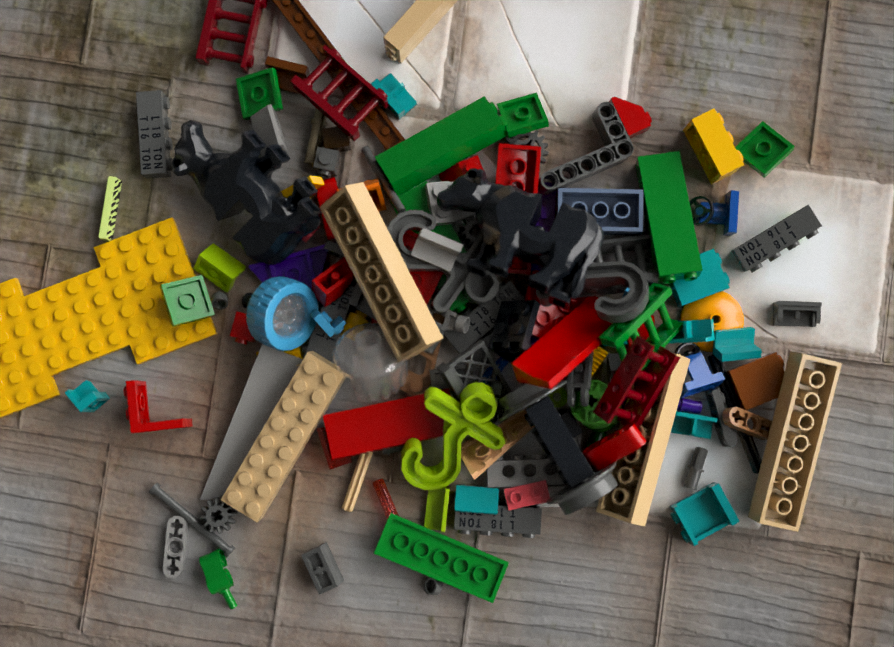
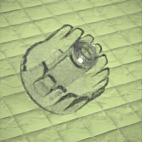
M379 323L356 325L345 331L334 345L333 360L335 366L343 376L351 380L358 401L365 402L369 396L371 402H376L379 400L380 394L382 399L386 400L390 397L391 391L393 395L397 394L400 387H403L406 383V377L408 376L407 359L401 362L397 361Z

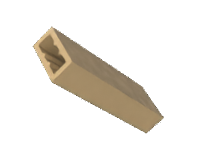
M416 0L383 37L384 47L387 51L386 55L395 62L397 60L402 64L458 0Z

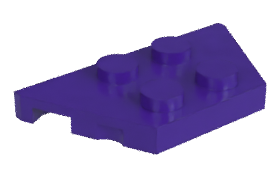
M325 244L291 253L285 260L276 265H267L264 262L249 265V268L262 283L270 278L283 276L295 279L311 288L312 280L324 272L327 252L324 249Z

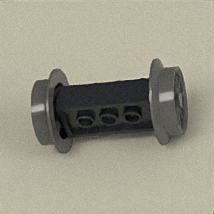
M567 380L560 381L552 389L525 384L498 400L504 411L499 421L501 422L526 408L527 414L524 415L530 427L535 425L538 433L535 435L541 446L546 444L548 447L547 456L553 465L558 464L561 469L557 472L564 485L569 483L568 486L548 499L547 503L559 504L564 515L571 514L603 497L618 485L611 473L616 466V462L598 471H592L549 396L542 399L566 384Z

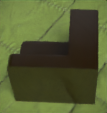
M339 127L322 129L324 148L339 152L351 150L350 138Z

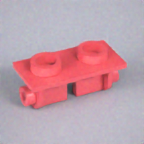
M546 480L504 489L508 510L545 503L550 499Z

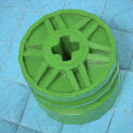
M591 380L588 406L581 405V391H576V405L571 407V411L586 428L594 432H605L618 424L619 421L617 419L619 417L614 416L609 424L593 413L608 386L599 380Z

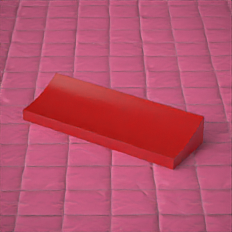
M499 143L495 184L515 186L528 193H538L541 147ZM513 257L509 273L530 275L531 263H526Z
M592 296L584 300L511 363L518 382L552 389L601 344L599 336L613 323L601 320L597 316L594 303L598 297Z
M448 388V389L441 390V391H443L444 393H446V394H448L449 396H451V395H450L449 388ZM424 394L322 415L332 460L403 446L411 438L419 439L422 442L443 437L444 419L426 408Z

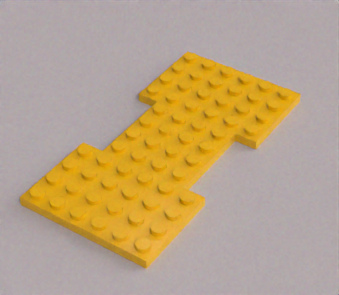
M173 217L94 247L101 267L24 296L17 278L0 283V418L60 396L54 375L130 346L136 363L140 365L217 335L211 317L175 327L171 325L160 285L196 276Z

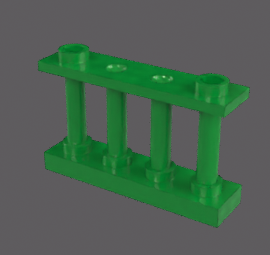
M653 283L649 287V301L644 311L635 319L624 323H613L599 336L601 344L616 348L622 362L627 353L623 343L629 337H631L633 342L636 336H639L637 329L644 323L649 334L646 341L655 346L653 351L657 353L660 346L665 347L683 328V322L670 319L664 303L673 294L671 288ZM656 310H658L663 322L657 329L651 318V315ZM648 359V360L646 361L645 365L643 366L642 370H643L652 360Z

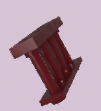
M209 0L196 53L197 61L199 64L208 66L209 60L213 58L241 64L242 71L248 74L249 68H252L254 65L253 50L262 10L266 9L268 0H234L254 4L252 16L224 11L221 7L225 0ZM226 19L250 24L248 35L218 30V20ZM218 38L245 44L243 56L214 50V40Z
M324 45L322 49L326 58L306 79H300L295 75L291 80V84L299 94L355 142L360 137L358 125L379 103L386 109L389 106L388 96L382 89L374 88L343 61L336 49H330ZM334 63L342 71L322 92L316 93L312 89V84ZM349 76L357 85L337 106L334 105L332 107L327 102V98ZM365 90L372 96V99L353 119L347 120L343 116V111Z
M636 336L593 413L609 424L614 416L619 417L617 421L624 426L635 423L639 429L680 357L662 346L659 347L656 353L653 351L654 345ZM648 359L652 360L647 370L642 371ZM636 378L641 379L636 389L631 390ZM625 397L630 398L624 409H621L620 406Z

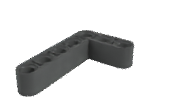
M602 102L592 114L593 122L605 147L543 173L538 182V191L541 194L548 195L556 192L558 188H565L621 164L632 155L634 150L633 144L612 103ZM600 111L606 112L608 117H603ZM609 129L614 130L616 136L611 135ZM618 148H622L625 151V155L620 154ZM599 156H604L607 159V163L602 162ZM581 163L586 164L589 167V171L583 170ZM562 171L568 172L571 178L566 179ZM543 180H550L552 187H547Z

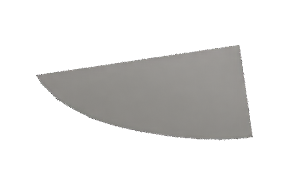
M262 344L200 500H209L224 495L303 359Z

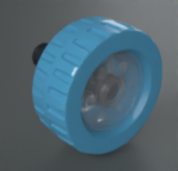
M283 276L270 278L260 284L254 293H246L242 298V306L247 309L246 320L248 329L254 339L265 346L279 351L295 349L309 338L315 328L316 321L310 313L316 308L318 310L316 296L308 285L295 279Z

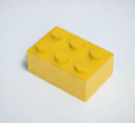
M715 108L691 119L683 129L711 185L734 174L744 165L741 152L736 150L733 144V137L729 131H726L723 125L724 120L721 114L716 112Z

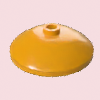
M724 291L684 305L680 315V321L712 319L713 316H717L719 321L714 323V331L743 328L744 316L740 305L731 295ZM713 341L692 342L702 351L713 352Z

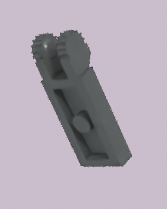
M593 352L568 373L567 403L569 407L576 405V391H581V405L588 406Z
M720 388L707 390L705 395L711 416L718 418L717 422H713L718 439L722 446L734 447L738 442L736 432L732 431L731 427L726 426L722 419V414L725 410V396L720 392Z

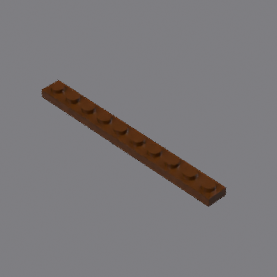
M272 0L319 63L326 58L322 49L324 45L330 49H336L299 0ZM332 63L325 71L333 80L342 70ZM348 76L338 88L346 96L357 83ZM363 90L351 102V105L358 113L372 99V96ZM379 105L363 119L386 150L405 140Z

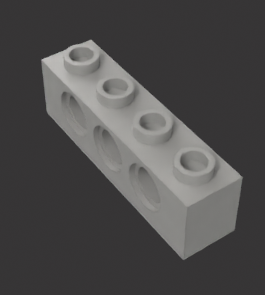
M546 454L533 455V459H525V455H513L512 460H503V456H501L486 469L487 487H512L546 480L547 485H562L564 483L557 472L561 470L558 464H555L556 472L553 475L546 474L545 467L551 463L550 459L546 458ZM528 464H533L535 467V473L531 476L524 474V467ZM506 465H511L514 468V473L510 477H506L502 473V469Z

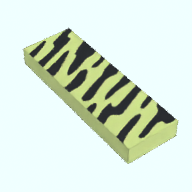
M109 176L107 179L98 235L100 239L107 242L113 240L122 181L113 176Z

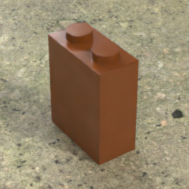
M777 352L769 353L761 358L726 371L742 409L749 410L779 397L785 371L783 369L784 361L780 355H777Z

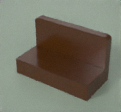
M269 56L266 58L265 65L267 69L271 67L276 69L280 90L299 94L293 88L291 80L295 75L300 79H306L310 74L308 66Z

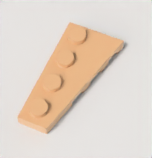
M526 408L498 425L503 431L505 444L501 449L493 450L475 438H471L461 444V458L474 480L535 427V425L530 427L524 417L527 414Z

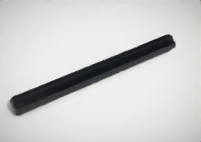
M713 354L708 356L714 374L722 372L725 378L719 385V388L725 396L727 408H741L723 362ZM737 430L752 471L758 474L762 459L751 435Z

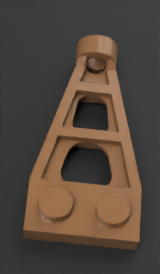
M436 313L433 315L435 321L440 324L444 323V316ZM440 340L433 354H428L424 351L419 353L426 359L425 370L422 374L418 375L407 369L406 363L409 359L398 362L396 359L384 381L412 396L424 394L431 383L429 370L435 369L442 340Z

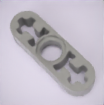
M180 515L171 517L167 522L163 573L166 577L172 579L180 576L185 567L189 523ZM179 519V523L183 524V527L178 529V535L182 534V537H171V534H176L177 529L173 526V523ZM174 540L179 541L181 544V550L177 553L173 552L170 548V544ZM169 556H180V559L177 558L175 560V566L179 567V570L172 573V569H169V566L173 564L174 558L169 559Z

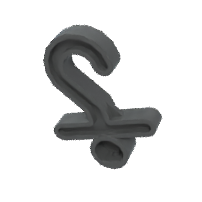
M408 210L398 214L389 223L387 229L409 271H440L446 276L445 283L431 302V309L434 313L442 314L446 312L461 291L464 298L473 304L486 303L497 294L499 282L494 273L489 272L487 278H483L468 272L467 269L468 260L476 258L480 254L484 241L483 233L474 240L466 253H460L456 257L452 270L448 272L412 257L411 251L403 244V235L409 230L420 232L422 228L432 231L436 226V219L433 215L422 210Z
M626 261L592 263L586 270L584 287L622 284L629 288L628 294L621 299L600 297L595 301L594 307L597 316L601 320L610 323H624L635 319L644 311L649 301V287L643 271L635 264ZM559 280L551 285L548 294L536 290L537 298L542 306L548 307L552 305L549 303V294L558 285Z

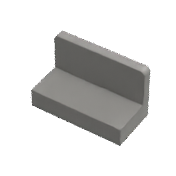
M422 228L414 244L411 256L450 272L456 257L462 250L463 244Z

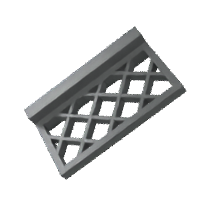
M482 340L476 342L447 364L441 363L436 367L453 397L459 402L460 394L463 388L466 387L468 378L476 379V382H481V380L489 381V386L492 390L495 383H501V394H494L495 398L501 399L506 393L508 395L512 392ZM481 348L483 351L482 360H472L474 352ZM460 362H467L464 374L457 373L454 366ZM471 363L480 365L477 376L469 375ZM485 366L492 367L491 378L482 377ZM499 402L495 418L492 421L497 426L503 422H500L499 419L504 413Z

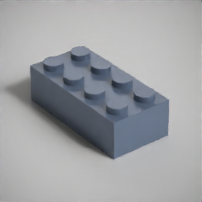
M558 188L556 191V216L563 202L573 208L585 210L594 216L597 224L602 227L604 235L633 236L643 232V190Z

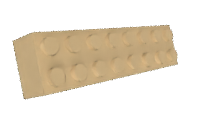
M364 183L344 186L320 206V209L397 361L401 362L416 356L442 340L443 337Z
M314 351L307 352L221 501L255 522H259L264 517L321 421L322 415L327 411L349 372Z
M790 351L748 517L757 523L799 531L842 363Z
M674 353L680 357V360L639 428V431L646 439V443L636 451L615 461L616 466L611 473L618 485L609 493L599 498L596 512L631 524L646 525L689 367V358ZM650 363L642 371H646ZM636 378L631 390L636 389L641 379ZM620 423L619 429L624 427V425Z

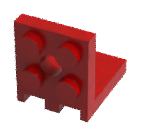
M126 381V386H124V397L128 400L126 418L130 421L131 433L193 427L192 418L150 422L146 381Z

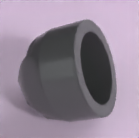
M217 291L212 295L211 303L213 308L222 310L228 306V297L225 293Z
M430 577L424 583V590L428 595H438L443 590V584L441 581Z

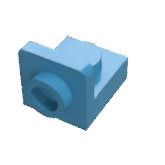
M317 308L310 313L329 337L339 334L346 324L341 316L332 320L325 311L320 313Z

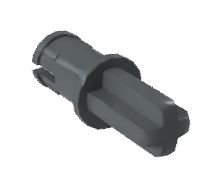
M701 447L695 448L691 464L687 466L689 470L684 484L685 487L697 490L701 473L704 472L702 469L708 450Z

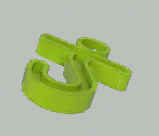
M482 382L468 384L460 394V402L436 387L426 389L424 392L426 408L444 419L443 459L435 466L421 464L420 460L423 456L422 443L419 439L411 438L406 441L401 450V470L405 479L414 487L423 490H437L447 487L456 480L460 473L461 442L467 434L493 450L501 449L505 444L503 431L500 427L489 421L494 417L497 409L492 388Z

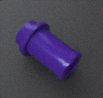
M680 398L677 411L700 414L703 404L701 401Z

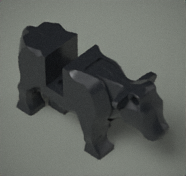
M193 120L183 123L181 125V137L174 148L173 173L176 176L189 175L194 180L203 199L213 208L218 221L240 214L244 209L253 216L232 237L233 240L241 245L248 257L256 262H264L267 265L279 264L294 251L304 236L319 227L321 220L319 215L322 211L310 198L318 190L307 177L296 179L293 182L292 196L288 198L283 196L279 186L271 179L272 173L280 169L283 163L290 160V157L279 144L269 145L266 148L265 156L258 158L260 151L266 147V144L254 130H249L241 135L242 145L237 151L232 154L213 153L211 145L204 137L201 123Z
M480 168L479 170L469 169L465 175L458 177L449 188L440 191L437 196V204L443 211L461 210L476 213L484 241L480 254L476 258L468 260V272L483 278H487L489 272L507 278L509 268L512 267L513 257H516L526 263L539 264L542 267L539 272L530 275L528 279L529 287L548 294L551 285L559 280L558 285L549 294L550 304L568 310L571 298L576 299L580 296L585 284L586 270L595 260L604 240L603 229L597 224L594 216L585 210L573 208L562 202L550 231L547 232L544 228L536 226L541 216V194L528 193L515 186H505L489 182L486 179L485 171Z

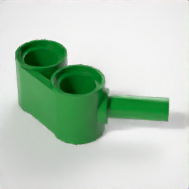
M219 548L199 557L209 592L212 595L216 593L222 594L229 609L236 608L237 603L229 590L234 585L229 570L227 568L224 569L227 566V560L223 551Z

